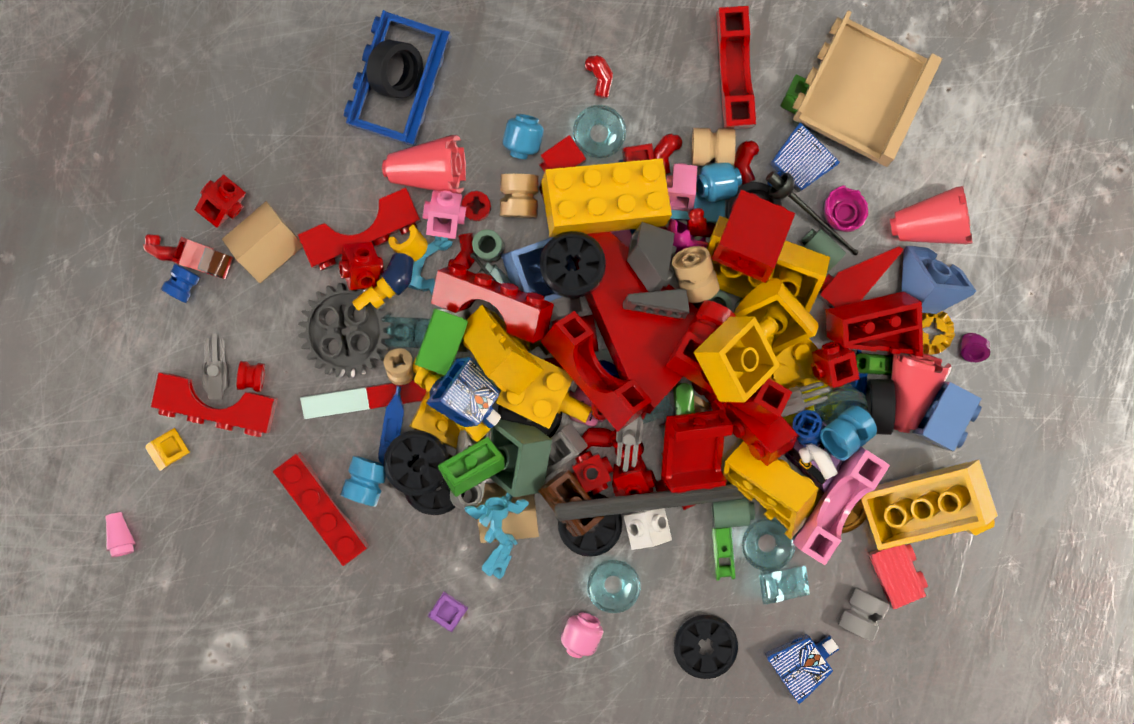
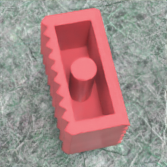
M910 544L879 551L876 549L868 553L886 599L892 609H897L926 597L924 588H927L928 585L921 571L916 572L913 561L917 560Z

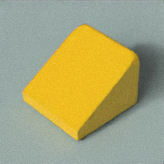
M175 428L157 437L145 446L160 471L190 453Z

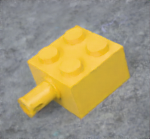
M764 316L759 323L756 317H729L693 352L719 402L745 403L780 367L768 342V339L779 329L777 322L772 317Z
M531 354L532 357L541 366L543 371L519 396L510 390L506 392L501 390L496 404L550 429L557 413L563 412L585 423L591 412V406L569 396L570 393L567 391L573 381L564 369Z

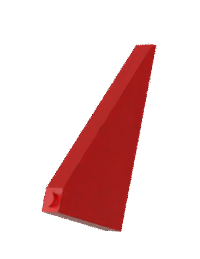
M540 184V186H539V191H540V193H541V195H542V198H543V200H544L543 190H542V184ZM611 232L587 234L594 238L602 247L606 259V269L600 285L593 292L586 295L585 298L620 379H634L652 400L651 404L644 410L650 415L683 378L680 374L666 367V364L678 341L687 333L692 322H697L696 314L698 309L688 302L689 313L685 319L623 309V302L628 294L648 292L627 262L629 248ZM576 258L574 260L576 269L579 270V260ZM669 284L667 287L663 286L660 291L676 289Z

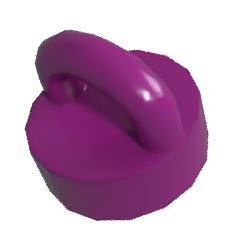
M966 333L963 335L961 356L965 360L977 363L986 360L990 356V342L986 338L976 333Z

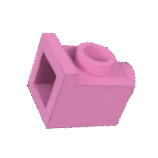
M684 163L674 164L672 175L666 176L671 210L690 211L694 209L697 166Z

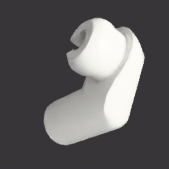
M813 443L806 444L805 448L799 450L798 453L803 463H809L814 460L825 480L838 474L827 451Z

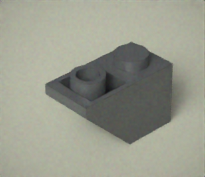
M641 222L631 236L627 262L648 292L660 291L663 286L667 287L672 278L673 271L669 267L676 253V246H673L675 233Z

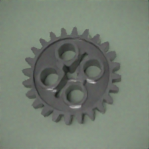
M338 283L336 291L332 286L328 285L326 286L327 295L319 291L316 292L318 302L308 300L309 305L312 307L311 311L302 310V313L308 319L298 324L306 328V332L298 334V337L307 339V342L301 346V349L311 350L306 357L308 360L318 359L315 363V368L321 369L326 365L325 374L331 375L335 370L336 377L342 378L346 371L348 378H354L356 369L360 375H365V366L375 369L376 365L373 360H384L380 351L391 349L385 344V339H393L394 336L386 333V329L393 327L394 324L385 322V318L391 315L389 311H381L385 303L376 309L369 302L363 307L364 316L360 321L356 322L353 317V312L356 308L352 301L366 291L367 288L358 289V291L349 290V288L346 290L344 283ZM343 304L346 306L344 313L341 308ZM333 310L336 318L333 324L328 325L325 321V316L328 311ZM350 326L351 332H347L346 335L342 334V329ZM364 335L367 339V346L363 351H359L356 343L358 338ZM336 339L339 349L332 355L329 352L328 345L331 340ZM348 348H349L350 351H351V355H350V356H347V354H346Z

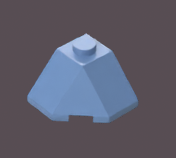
M906 246L903 254L902 292L904 291L922 301V313L937 314L974 295L976 290L963 270L954 264L949 268L943 262L936 260L935 258L938 254L929 248Z

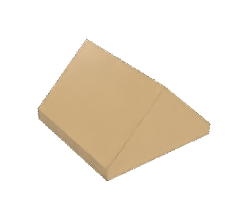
M267 201L222 238L235 259L260 284L303 248L299 238Z
M496 482L485 483L482 501L476 508L485 504L489 498L506 496L507 491ZM535 494L512 497L511 502L516 503L517 500L525 499L529 502V505L519 514L508 511V516L502 520V531L505 534H512L515 539L539 537ZM477 519L481 543H486L487 541L484 538L490 528L491 521L485 527Z

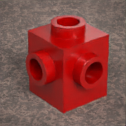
M223 174L217 181L213 182L210 180L200 192L202 196L194 210L218 228L229 217L233 220L244 207L241 202L246 192Z
M373 243L343 244L342 260L339 262L340 277L346 280L349 290L366 289L371 286L375 288L377 286L376 282L384 272V264L382 258L377 256Z
M829 342L822 345L821 349L812 352L814 363L811 364L813 375L817 380L831 388L840 387L860 379L857 360L853 350L841 347L838 342Z
M590 450L575 458L577 463L572 465L574 470L572 474L586 493L591 491L595 495L609 488L607 482L612 480L609 474L613 472V468L607 456L601 458L598 452L592 454ZM589 468H595L598 471L596 478L589 479L586 476Z
M642 456L637 458L635 467L631 466L632 461L629 462L627 472L623 471L624 462H621L620 466H617V463L614 464L612 488L616 497L653 492V487L657 486L655 475L652 470H647Z

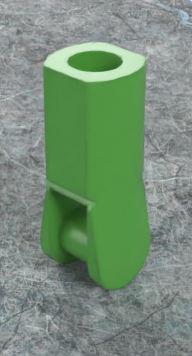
M868 353L857 354L858 373L892 375L893 356Z
M678 383L673 391L676 407L675 415L695 413L692 386L688 383Z
M732 527L712 528L716 581H719L720 577L735 579ZM729 557L730 565L719 566V558Z

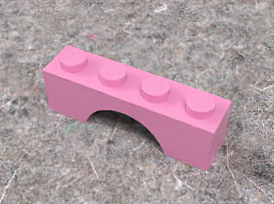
M860 446L857 452L845 460L838 474H836L792 543L807 555L826 565L841 542L842 529L849 513L865 494L875 490L890 465Z

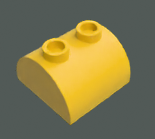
M776 278L767 280L766 283L763 282L750 291L734 312L736 317H756L758 323L764 316H770L777 322L779 326L778 331L768 339L774 353L815 336L818 330V322L787 287Z

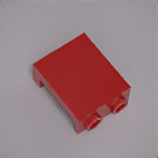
M740 190L711 259L766 283L775 269L795 213L781 205L764 200L754 193Z
M723 410L666 417L661 478L670 492L685 493L691 490L713 489L726 486L727 479L721 471L724 437L732 435L733 424Z

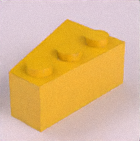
M481 305L467 319L468 324L462 343L472 352L485 375L493 380L497 387L504 392L510 390L519 396L543 369L518 338L507 333L506 324L499 315Z
M744 441L725 461L723 471L725 478L736 486L749 501L755 498L767 510L764 515L770 521L775 517L788 529L784 534L789 539H792L803 527L814 509L818 487L815 486L814 482L810 478L801 476L792 470L790 465L782 459H777L766 466L761 460L753 457L749 446Z

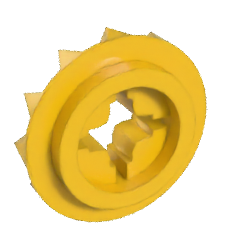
M941 311L937 314L922 313L923 328L930 327L934 319L935 329L943 332V334L934 335L929 344V335L923 331L924 354H939L950 347L955 336L954 323L946 312Z

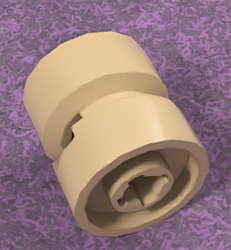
M693 128L692 165L705 166L715 162L730 163L734 166L735 129L718 128L715 133H712L710 128Z
M501 174L500 191L505 194V197L500 199L501 217L537 218L538 201L534 198V195L538 193V175Z
M701 246L685 248L673 257L672 266L676 278L679 280L680 289L687 290L688 302H703L711 299L718 293L720 289L716 272L713 270L710 253L706 248Z

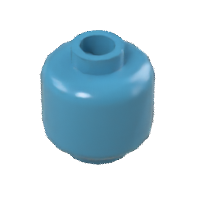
M516 114L515 118L507 121L503 145L511 151L510 155L512 157L527 159L528 155L539 152L544 128L538 123V118L525 114Z
M712 163L702 167L700 174L697 175L696 184L702 198L706 197L710 202H718L730 199L737 194L738 186L742 184V177L739 169L733 168L730 163Z

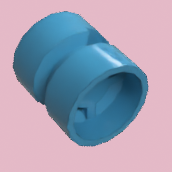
M852 405L840 414L837 419L823 428L820 437L823 446L833 457L839 460H847L859 450L860 446L865 445L876 436L877 426L866 410Z
M353 456L348 470L352 476L349 479H345L340 495L352 501L376 507L382 492L378 486L385 483L387 477L384 465L363 457Z

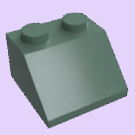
M500 419L490 430L492 435L491 441L504 456L505 467L490 478L513 497L540 493L538 490L544 485L547 476L552 439L534 426Z

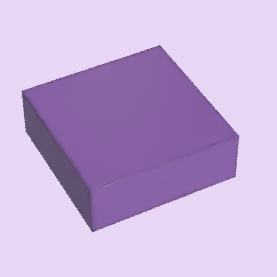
M444 591L427 617L453 632L467 611L468 606Z

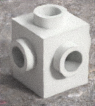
M665 508L638 511L624 515L632 550L654 547L672 540Z

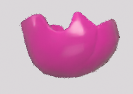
M843 185L830 192L824 203V216L827 223L834 229L843 232H853L864 225L868 217V203L859 190L849 189Z
M670 219L667 231L675 233L673 246H676L675 254L693 246H701L707 249L708 242H706L705 237H702L701 240H695V236L690 234L686 224Z

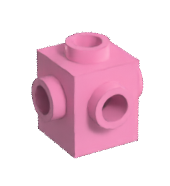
M433 190L431 202L425 201L423 219H428L426 235L456 239L458 224L464 225L466 207L461 206L462 194Z

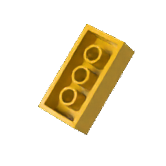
M663 158L546 169L541 180L550 237H555L558 234L569 231L590 234L637 229L641 222L656 227L666 226L672 216Z
M719 216L708 242L707 250L711 258L728 221L727 218ZM785 240L775 269L768 280L779 279L810 313L826 278L830 257ZM712 260L713 270L716 272L720 290L744 298L755 287L763 283L760 280Z
M979 459L878 484L874 491L868 492L861 498L878 551L983 527L998 516Z

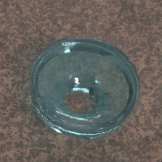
M593 105L584 109L577 116L573 125V139L582 153L591 158L602 159L614 155L623 146L626 138V125L622 116L615 109L606 105ZM596 125H602L608 131V136L603 142H596L590 136L591 129Z
M851 384L831 388L830 392L821 394L818 397L827 396L828 399L814 405V412L819 414L822 421L827 422L837 419L840 414L852 405L859 406L866 411L868 410L866 396L852 387Z
M762 518L754 521L744 532L742 551L745 559L756 569L767 572L777 571L786 566L792 559L795 552V545L792 542L795 537L789 539L784 534L788 529L777 519L773 518L770 521L768 518ZM766 534L773 536L775 539V547L769 552L762 551L758 546L760 537Z
M603 561L591 571L588 577L587 591L589 598L598 609L604 612H624L631 608L639 597L641 590L639 576L635 569L624 561ZM610 576H616L622 581V588L617 593H610L604 587L606 579Z

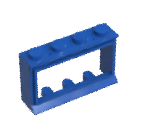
M383 10L381 17L376 16L371 29V33L375 34L372 45L367 44L364 49L362 61L366 63L363 72H357L353 83V89L356 90L353 101L348 100L343 116L347 118L346 123L349 126L409 146H416V137L420 125L423 124L428 100L433 94L434 82L439 68L441 69L447 43L450 42L452 36L450 31L434 28ZM390 23L435 37L403 133L359 119L370 87L366 71L368 58L372 50L380 42L385 41Z

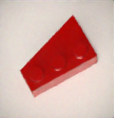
M904 291L825 309L827 338L838 342L843 348L875 352L876 350L889 351L893 354L906 353L923 357L922 301Z

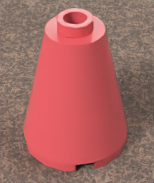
M450 135L389 153L387 159L383 160L382 163L383 175L388 177L390 183L461 194L464 188H459L460 181H466L464 147L458 148L456 141H461L458 135Z
M964 186L952 188L895 212V218L890 219L892 235L898 236L900 241L964 245L973 243Z
M924 353L923 357L913 354H893L891 380L894 382L896 397L893 429L910 433L911 429L916 430L948 377L951 364L948 363L943 367L941 366L942 359Z

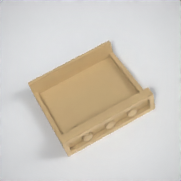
M848 10L842 19L836 18L829 32L834 36L830 44L827 42L823 44L817 58L821 59V62L817 69L812 67L805 80L809 87L805 94L799 93L792 108L797 110L793 120L888 167L895 159L943 58L932 53L927 59L850 20L849 17L852 12Z

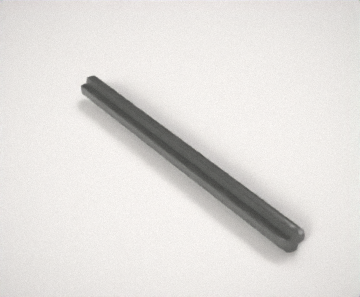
M726 483V486L713 489L691 490L685 493H672L668 490L560 503L555 505L554 511L557 520L565 521L736 500L746 497L736 486Z

